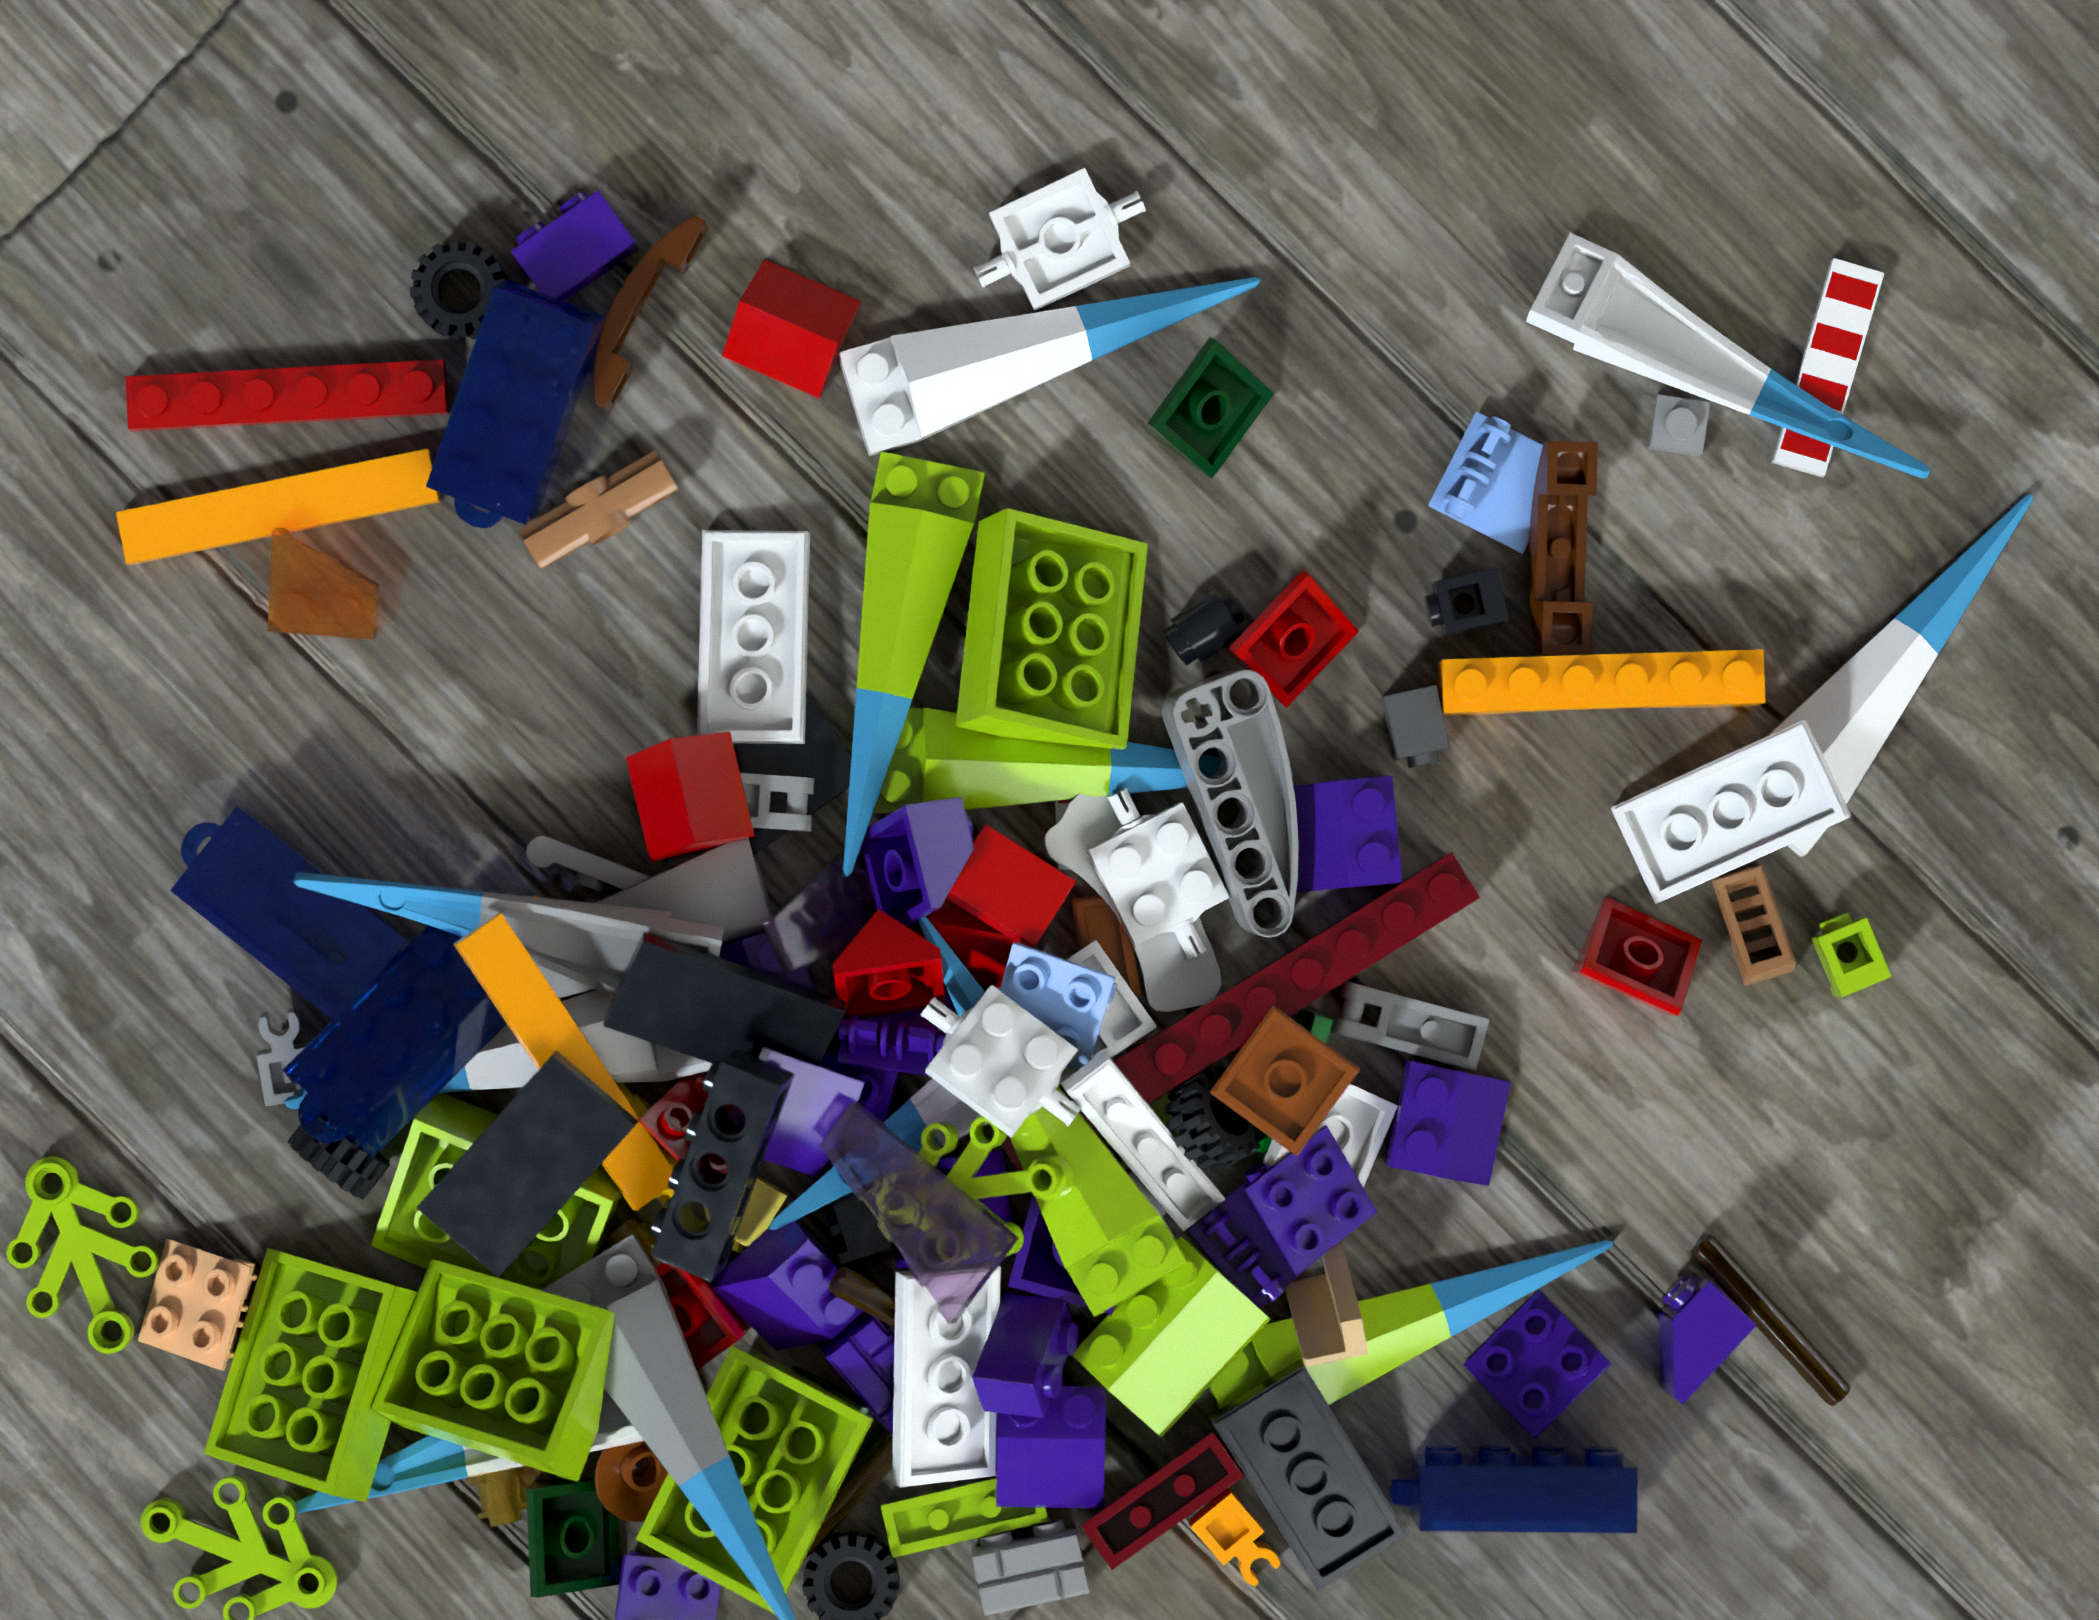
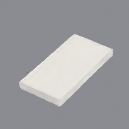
M702 530L697 735L730 732L733 743L805 744L810 533L808 531Z
M1807 719L1611 807L1655 904L1852 816Z
M983 1263L896 1272L892 1483L899 1487L997 1476L998 1413L983 1411L972 1375L1000 1307L1001 1266Z

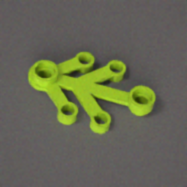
M982 1116L972 1122L970 1126L971 1141L945 1180L926 1184L942 1155L952 1152L956 1148L959 1139L958 1132L952 1124L937 1122L928 1125L923 1130L921 1135L923 1147L908 1170L890 1173L881 1181L877 1190V1204L882 1215L891 1223L907 1225L914 1222L938 1242L939 1254L945 1261L956 1263L972 1256L975 1250V1241L969 1231L962 1228L954 1229L929 1206L947 1203L986 1236L987 1246L994 1255L1004 1257L1017 1253L1021 1249L1024 1242L1022 1230L1012 1222L1003 1221L978 1199L1032 1192L1038 1199L1045 1201L1054 1200L1067 1195L1071 1191L1075 1181V1174L1068 1160L1059 1155H1049L1033 1161L1028 1170L974 1177L991 1150L1001 1145L1007 1136L1006 1133ZM986 1122L994 1129L992 1141H988L983 1135V1126ZM937 1129L941 1130L946 1138L943 1148H940L934 1140V1134ZM1043 1169L1049 1172L1052 1179L1051 1186L1048 1189L1042 1185L1040 1180V1173ZM897 1189L901 1190L906 1198L903 1208L896 1201ZM1002 1230L1006 1231L1011 1238V1244L1008 1249L1003 1247L999 1240V1234ZM953 1236L957 1237L962 1243L960 1255L954 1253L951 1248Z
M49 1156L36 1161L27 1172L25 1188L32 1200V1204L18 1237L13 1239L7 1246V1259L12 1266L19 1269L32 1267L39 1262L42 1248L38 1241L52 1213L60 1234L38 1286L32 1289L27 1296V1309L37 1318H47L56 1314L62 1304V1297L59 1291L70 1265L73 1263L94 1316L87 1332L90 1344L101 1353L113 1354L119 1352L131 1343L134 1336V1325L126 1313L116 1310L94 1254L125 1266L131 1275L138 1278L150 1276L157 1271L160 1255L150 1245L135 1247L82 1225L74 1207V1204L106 1215L107 1221L112 1226L126 1228L135 1224L140 1216V1206L133 1197L127 1195L113 1197L80 1183L78 1172L74 1165L62 1157ZM50 1173H56L62 1179V1187L57 1193L50 1192L45 1186V1179ZM119 1202H125L131 1208V1217L126 1222L119 1221L114 1215V1208ZM21 1242L29 1244L32 1248V1258L28 1262H22L16 1256V1247ZM139 1251L146 1252L151 1257V1266L147 1271L137 1269L134 1264V1257ZM39 1292H46L52 1297L53 1303L49 1311H41L36 1306L35 1299ZM109 1321L119 1323L122 1328V1335L116 1341L110 1340L105 1335V1325Z
M229 1475L224 1477L215 1485L213 1490L216 1504L228 1511L239 1539L187 1519L185 1508L174 1498H158L143 1510L140 1520L141 1528L150 1540L166 1543L175 1538L232 1561L202 1575L188 1574L182 1577L174 1586L173 1596L176 1603L183 1608H196L205 1601L208 1595L260 1573L281 1582L251 1597L247 1594L233 1596L223 1608L224 1620H238L232 1614V1605L237 1602H241L248 1607L249 1617L246 1620H255L257 1615L291 1601L303 1608L320 1607L326 1604L336 1592L338 1585L337 1572L328 1559L320 1555L311 1554L296 1519L298 1514L297 1505L288 1496L278 1495L268 1501L263 1509V1519L270 1528L279 1531L289 1560L269 1551L247 1499V1483L239 1476ZM232 1483L238 1487L240 1496L237 1501L231 1502L224 1498L222 1494L224 1484ZM281 1503L288 1508L289 1518L287 1521L280 1522L274 1519L271 1513L274 1504ZM155 1513H164L169 1517L170 1527L168 1530L160 1531L155 1528L153 1524ZM305 1573L314 1574L319 1581L318 1589L315 1591L304 1589L301 1585V1576ZM192 1582L198 1586L200 1596L197 1600H189L183 1595L182 1588L184 1583Z

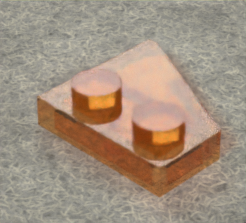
M275 527L272 530L268 632L374 640L377 636L379 583L358 571L347 569L341 565L338 559L326 552L311 548L291 536L292 533L285 528Z

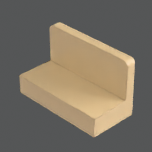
M1342 1241L1322 1255L1325 1274L1295 1280L1285 1287L1303 1362L1307 1367L1368 1354L1362 1316Z

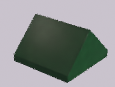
M1209 337L1150 418L1145 432L1212 479L1274 393L1219 342Z
M579 1478L578 1482L570 1479L534 1480L526 1488L530 1597L539 1598L619 1585L618 1517L609 1512L601 1503L596 1491L595 1478Z

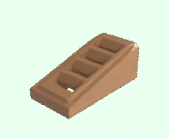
M1763 864L1711 879L1744 986L1794 971L1796 961ZM1757 885L1759 894L1734 902L1730 901L1729 893ZM1764 907V915L1737 922L1736 914ZM1770 927L1771 936L1744 943L1742 935ZM1777 949V957L1751 964L1749 956Z

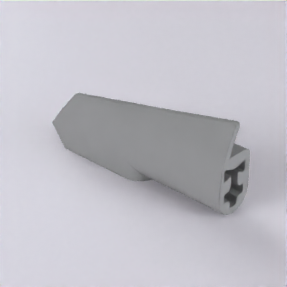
M749 838L712 847L595 902V904L671 911V918L724 927L721 945L776 929L771 903L758 861L754 860ZM537 965L558 998L595 989Z

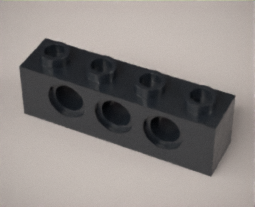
M737 1049L732 1051L722 1061L718 1062L715 1060L712 1063L702 1088L703 1091L709 1093L703 1111L696 1110L686 1131L685 1139L692 1142L686 1160L680 1158L677 1161L668 1182V1188L674 1190L669 1208L665 1206L661 1208L651 1230V1236L657 1238L651 1257L710 1282L726 1267L793 1081L794 1073ZM726 1104L736 1105L742 1110L745 1116V1125L735 1124L728 1118ZM709 1153H716L723 1157L727 1163L728 1173H719L712 1168L708 1159ZM691 1202H699L708 1209L710 1222L702 1221L694 1215Z

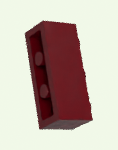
M1214 1430L1084 1522L1081 1527L1110 1569L1113 1570L1239 1481L1245 1474Z

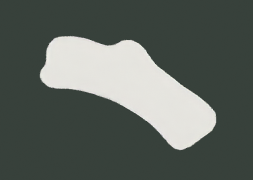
M1078 794L1069 803L1062 819L1046 833L1045 846L1051 858L1082 877L1104 899L1119 919L1085 850L1108 839L1121 824L1110 801L1107 799L1108 796L1093 797ZM1200 917L1193 923L1207 951L1202 954L1196 953L1197 956L1194 958L1186 959V955L1174 932L1160 933L1137 946L1133 945L1143 973L1148 1003L1156 1011L1172 1012L1203 1005L1217 995L1222 985L1220 969L1212 946L1203 929Z

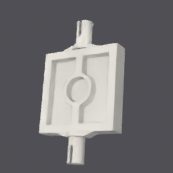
M1083 168L989 212V217L1001 241L1002 255L977 267H973L977 277H979L982 288L1011 274L1023 286L1033 310L1036 311L1130 267L1128 257L1119 241L1118 223L1141 212H1146L1143 202H1139L1140 195L1137 191H1134V193L1108 205L1107 201L1096 192L1086 169Z
M1128 788L1118 791V794L1110 795L1107 799L1110 801L1121 826L1108 839L1085 851L1132 945L1137 946L1160 933L1174 932L1187 960L1196 957V953H1204L1207 951V948L1204 946L1193 922L1205 910L1230 897L1183 802H1179L1157 814L1140 816L1128 792Z
M993 985L988 988L973 1008L962 1013L960 1017L936 1000L937 998L934 997L921 1016L946 1033L942 1049L925 1071L927 1075L1011 1138L1026 1118L1039 1111L1042 1107L1059 1118L1066 1126L1071 1124L1082 1108L1057 1091L1056 1088L1062 1071L1077 1053V1048Z

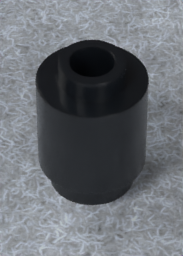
M1211 591L1171 619L1172 625L1165 629L1163 633L1181 661L1188 666L1195 660L1202 663L1240 637L1242 632L1238 624L1243 622L1245 618L1228 594L1219 599Z

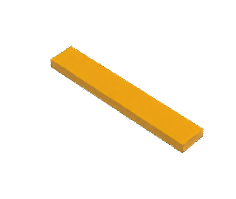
M423 449L118 511L116 516L126 564L134 565L441 502L431 451Z
M502 913L495 914L454 943V946L538 1070L557 1050L635 1119L639 1120V1117ZM639 1122L601 1163L632 1210L636 1211L668 1189V1182L673 1171L672 1166L648 1130Z

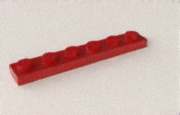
M443 359L125 376L128 430L132 432L449 414L446 361Z

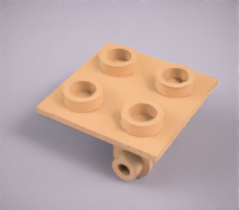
M166 1238L138 1341L225 1371L228 1359L233 1358L235 1354L233 1349L239 1331L236 1329L244 1325V1321L239 1319L241 1312H247L249 1308L248 1305L244 1304V1300L248 1299L252 1281L257 1279V1275L253 1273L255 1263L237 1258L231 1260Z

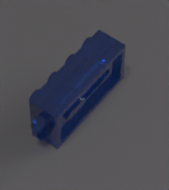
M509 280L494 286L426 485L430 489L454 497L456 513L461 520L463 519L473 527L488 528L498 523L504 517L526 525L538 516L606 317ZM475 506L480 507V508L485 509V510H488V511L480 510V509L476 508Z
M237 806L222 825L208 822L197 824L187 832L182 841L181 855L188 868L170 891L337 1024H344L350 1021L414 940L374 908L301 888L294 884L295 875L300 872L333 875L248 808ZM211 836L210 841L198 855V849L202 842Z
M428 925L283 1069V1072L303 1096L298 1110V1117L309 1136L320 1140L321 1143L336 1142L347 1136L368 1156L373 1158L507 1024L454 946V943L460 940L458 936ZM324 1115L328 1121L323 1123L317 1117Z
M1427 1445L1425 1446V1454H1412V1478L1392 1480V1485L1389 1486V1498H1391L1393 1504L1412 1506V1519L1419 1531L1637 1533L1638 1468L1623 1453H1617V1448L1585 1447V1456H1570V1453L1564 1452V1447L1533 1446L1532 1455H1516L1515 1452H1510V1447L1485 1445L1478 1446V1455H1462V1452L1457 1451V1446Z

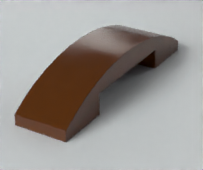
M694 216L667 233L638 262L618 292L602 329L595 361L594 395L595 404L600 410L610 414L634 369L630 361L617 354L664 266L666 265L683 275L685 274L709 229L705 220Z
M1544 441L1533 491L1528 558L1530 610L1538 655H1591L1593 602H1584L1588 496H1596L1598 442Z

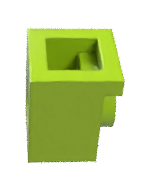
M1849 912L1819 923L1822 933L1812 937L1811 940L1829 980L1830 989L1834 997L1847 996L1892 977L1867 917L1852 921ZM1843 942L1850 943L1854 948V956L1847 963L1842 962L1837 957V948Z

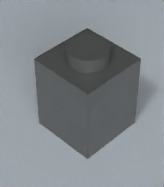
M1433 685L1382 697L1381 704L1394 761L1407 758L1408 768L1439 762L1438 751L1450 748L1437 686Z

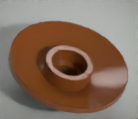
M645 1441L603 1449L595 1472L597 1495L603 1506L614 1516L629 1522H643L661 1489L668 1471ZM642 1459L640 1465L633 1470L634 1465Z

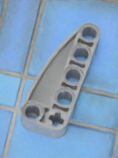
M1231 669L1175 690L1164 701L1162 715L1218 872L1230 897L1228 899L1239 925L1247 932L1270 938L1284 933L1290 926L1293 918L1298 881L1299 847L1296 800L1284 736L1269 686L1265 679L1257 672ZM1239 679L1245 680L1251 691L1249 701L1241 708L1233 705L1229 695L1231 686ZM1186 701L1200 705L1201 714L1194 715L1197 721L1196 724L1182 720L1181 711L1188 710ZM1213 748L1217 751L1220 758L1219 769L1212 776L1205 777L1199 769V758L1205 750ZM1232 798L1237 804L1238 815L1234 823L1223 827L1217 819V809L1222 801ZM1250 848L1256 857L1255 868L1250 874L1240 876L1235 868L1236 857L1243 849ZM1269 898L1274 906L1273 917L1267 924L1259 926L1253 917L1254 907L1261 899Z

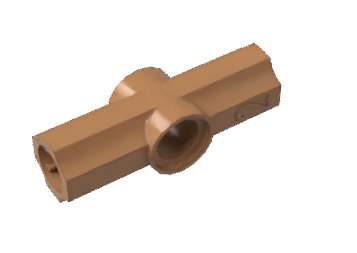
M654 450L610 477L603 475L584 484L565 498V503L542 514L531 523L525 524L518 531L530 554L540 569L544 570L589 543L595 545L614 536L633 522V517L673 496L680 489L659 453Z

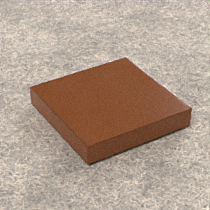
M1272 1005L1209 1093L1295 1156H1298L1360 1071V1068Z

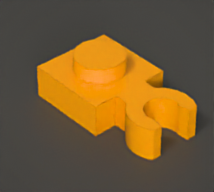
M1230 1488L1216 1496L1188 1520L1191 1529L1223 1566L1235 1556L1238 1558V1567L1243 1579L1254 1587L1259 1583L1256 1574L1250 1569L1254 1560L1265 1558L1275 1569L1281 1565L1277 1553L1272 1546L1265 1542L1255 1541L1265 1532L1263 1526Z

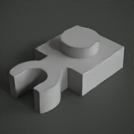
M296 1008L288 1010L289 1027L283 1031H277L271 1027L268 1012H263L260 1015L258 1022L259 1033L271 1045L270 1049L258 1050L256 1055L265 1106L285 1104L283 1101L288 1097L318 1087L311 1042L295 1044V1037L298 1034L301 1023L300 1015Z

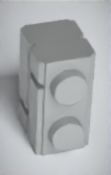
M1053 1519L1048 1522L1032 1525L1033 1534L1012 1538L1010 1530L980 1537L981 1545L972 1547L971 1556L984 1616L1089 1594V1584L1076 1525L1065 1527L1063 1519Z

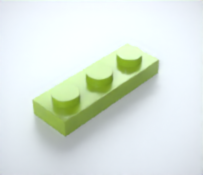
M997 1478L880 1505L892 1558L1048 1522L1047 1509L1042 1507H996Z

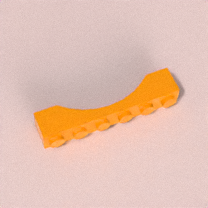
M1764 649L1442 659L1437 663L1438 695L1443 716L1618 708L1758 706L1765 703Z

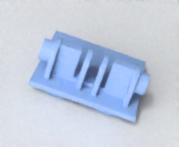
M1476 411L1428 506L1523 554L1529 542L1533 491L1543 445L1510 429L1511 425L1508 422L1495 416L1489 418Z
M1014 942L999 991L1078 1049L1075 1056L1066 1066L1078 1071L1091 1061L1107 1004H1110L1113 999L1117 983H1114L1115 977Z

